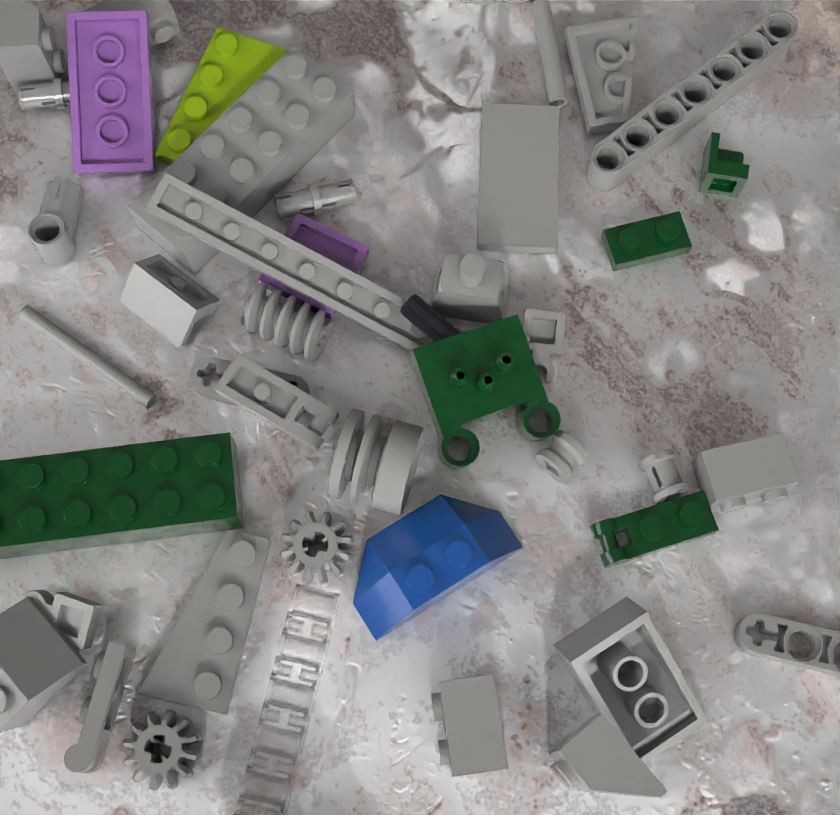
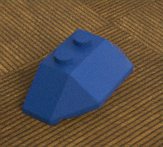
M440 494L366 540L353 605L375 641H378L523 549V546L500 511Z

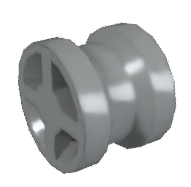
M557 430L551 438V445L548 448H541L535 455V458L550 476L563 484H567L574 476L573 470L578 465H584L589 460L590 455L576 438L563 430Z

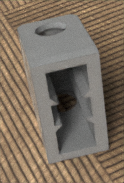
M445 253L434 274L429 305L441 316L486 324L504 319L510 289L505 263L500 260L483 258L475 253L467 255Z

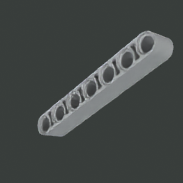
M782 10L769 13L600 141L593 148L587 167L586 181L593 189L601 192L616 188L781 61L787 54L798 32L799 26L796 18L789 12ZM658 120L666 121V122H668L669 124L661 123V122L658 121ZM629 142H636L641 146H633ZM599 164H607L613 169L602 168Z

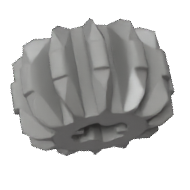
M308 511L306 512L308 524L302 526L296 519L290 521V525L296 532V535L289 533L281 535L282 543L290 547L282 550L279 555L282 561H292L287 568L290 576H295L303 570L301 581L304 585H309L314 574H318L320 584L325 586L328 585L326 572L331 570L338 578L344 575L341 566L337 562L352 563L353 555L343 549L354 545L352 536H341L347 528L343 520L331 526L332 516L330 512H324L320 522H316L313 512ZM318 540H322L327 551H318L316 557H312L308 545L315 546Z
M167 709L162 721L157 712H148L146 718L148 728L140 722H133L131 728L139 737L137 740L124 739L122 745L123 747L134 749L135 754L123 759V765L125 767H132L139 764V767L132 776L134 782L140 783L149 776L148 788L150 790H158L164 778L167 787L174 789L178 787L176 771L186 778L193 776L194 771L186 764L187 759L201 760L202 753L190 750L189 745L198 743L202 737L197 732L184 735L191 727L192 720L190 718L184 717L176 723V711ZM165 737V744L172 746V752L170 756H162L163 762L160 763V755L153 753L156 743L163 744L162 738Z

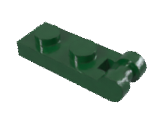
M703 490L616 518L605 519L590 526L594 539H599L604 552L600 555L604 568L616 566L713 535L719 531ZM624 531L629 545L620 547L615 534Z

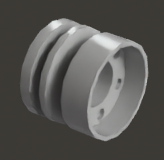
M353 408L349 412L344 426L339 430L333 445L329 462L328 495L340 499L350 481L349 501L356 504L362 497L366 486L373 488V509L401 516L416 473L425 427L397 420L392 426L388 437L380 436L382 428L381 415L373 414L366 430L363 431L365 413L363 410Z

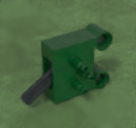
M414 294L408 298L401 307V314L433 341V343L412 349L410 359L440 441L437 448L438 457L446 467L462 469L473 463L479 455L480 445L476 435L468 429L461 428V426L521 406L522 410L517 415L516 427L520 436L524 439L537 442L556 433L561 422L560 413L557 407L548 401L517 314L461 333L418 295ZM531 411H540L547 418L548 424L544 432H537L530 427L528 417ZM460 438L467 443L469 453L465 460H455L449 455L447 446L450 439Z

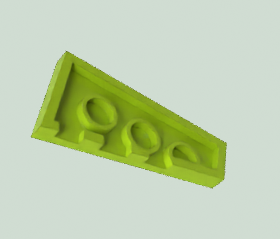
M217 27L155 152L157 160L168 165L172 164L288 50Z

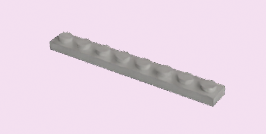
M164 173L145 208L147 213L409 351L433 343L429 337L401 314V307L407 300L170 174ZM454 326V327L457 328L461 333L465 332L464 330H462V329H460V328Z

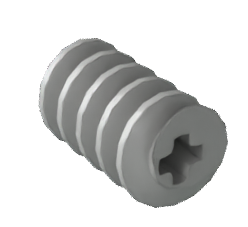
M260 282L247 299L242 312L241 324L245 325L246 331L250 334L259 332L261 339L265 341L274 339L276 346L280 348H285L289 345V350L294 355H299L304 351V357L309 362L317 360L332 334L334 321H331L328 325L325 324V310L322 309L313 318L310 317L311 304L307 302L298 311L295 310L296 297L293 295L284 304L280 303L282 294L280 289H275L269 297L265 296L267 283Z

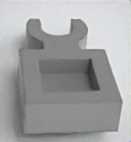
M525 308L522 322L525 337L536 366L543 367L546 372L545 383H551L555 375V368L549 360V356H561L566 313Z
M46 590L26 592L25 597H32L74 647L81 650L92 647L103 604L68 592H58L54 598Z

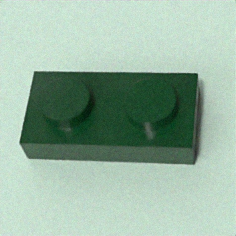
M680 211L603 229L601 235L613 272L687 254L692 248Z

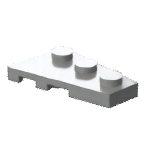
M640 16L565 27L564 40L588 135L615 131L629 120L633 83L632 75Z

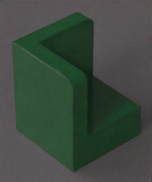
M712 132L703 151L699 192L738 198L748 180L749 165L743 164L744 154L742 152L719 149L720 133Z

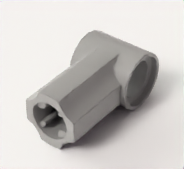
M54 177L52 181L47 182L39 215L32 219L28 226V234L42 258L51 264L67 262L76 251L73 234L84 196V189L81 184H77L69 178ZM57 236L55 239L48 241L50 238Z

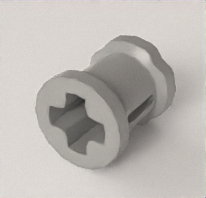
M666 449L652 454L638 464L639 470L646 472L655 492L653 496L655 504L673 500L691 489L688 482H683L673 461L675 457L673 449Z

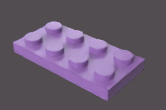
M147 10L66 12L73 173L76 175L156 173L150 23Z

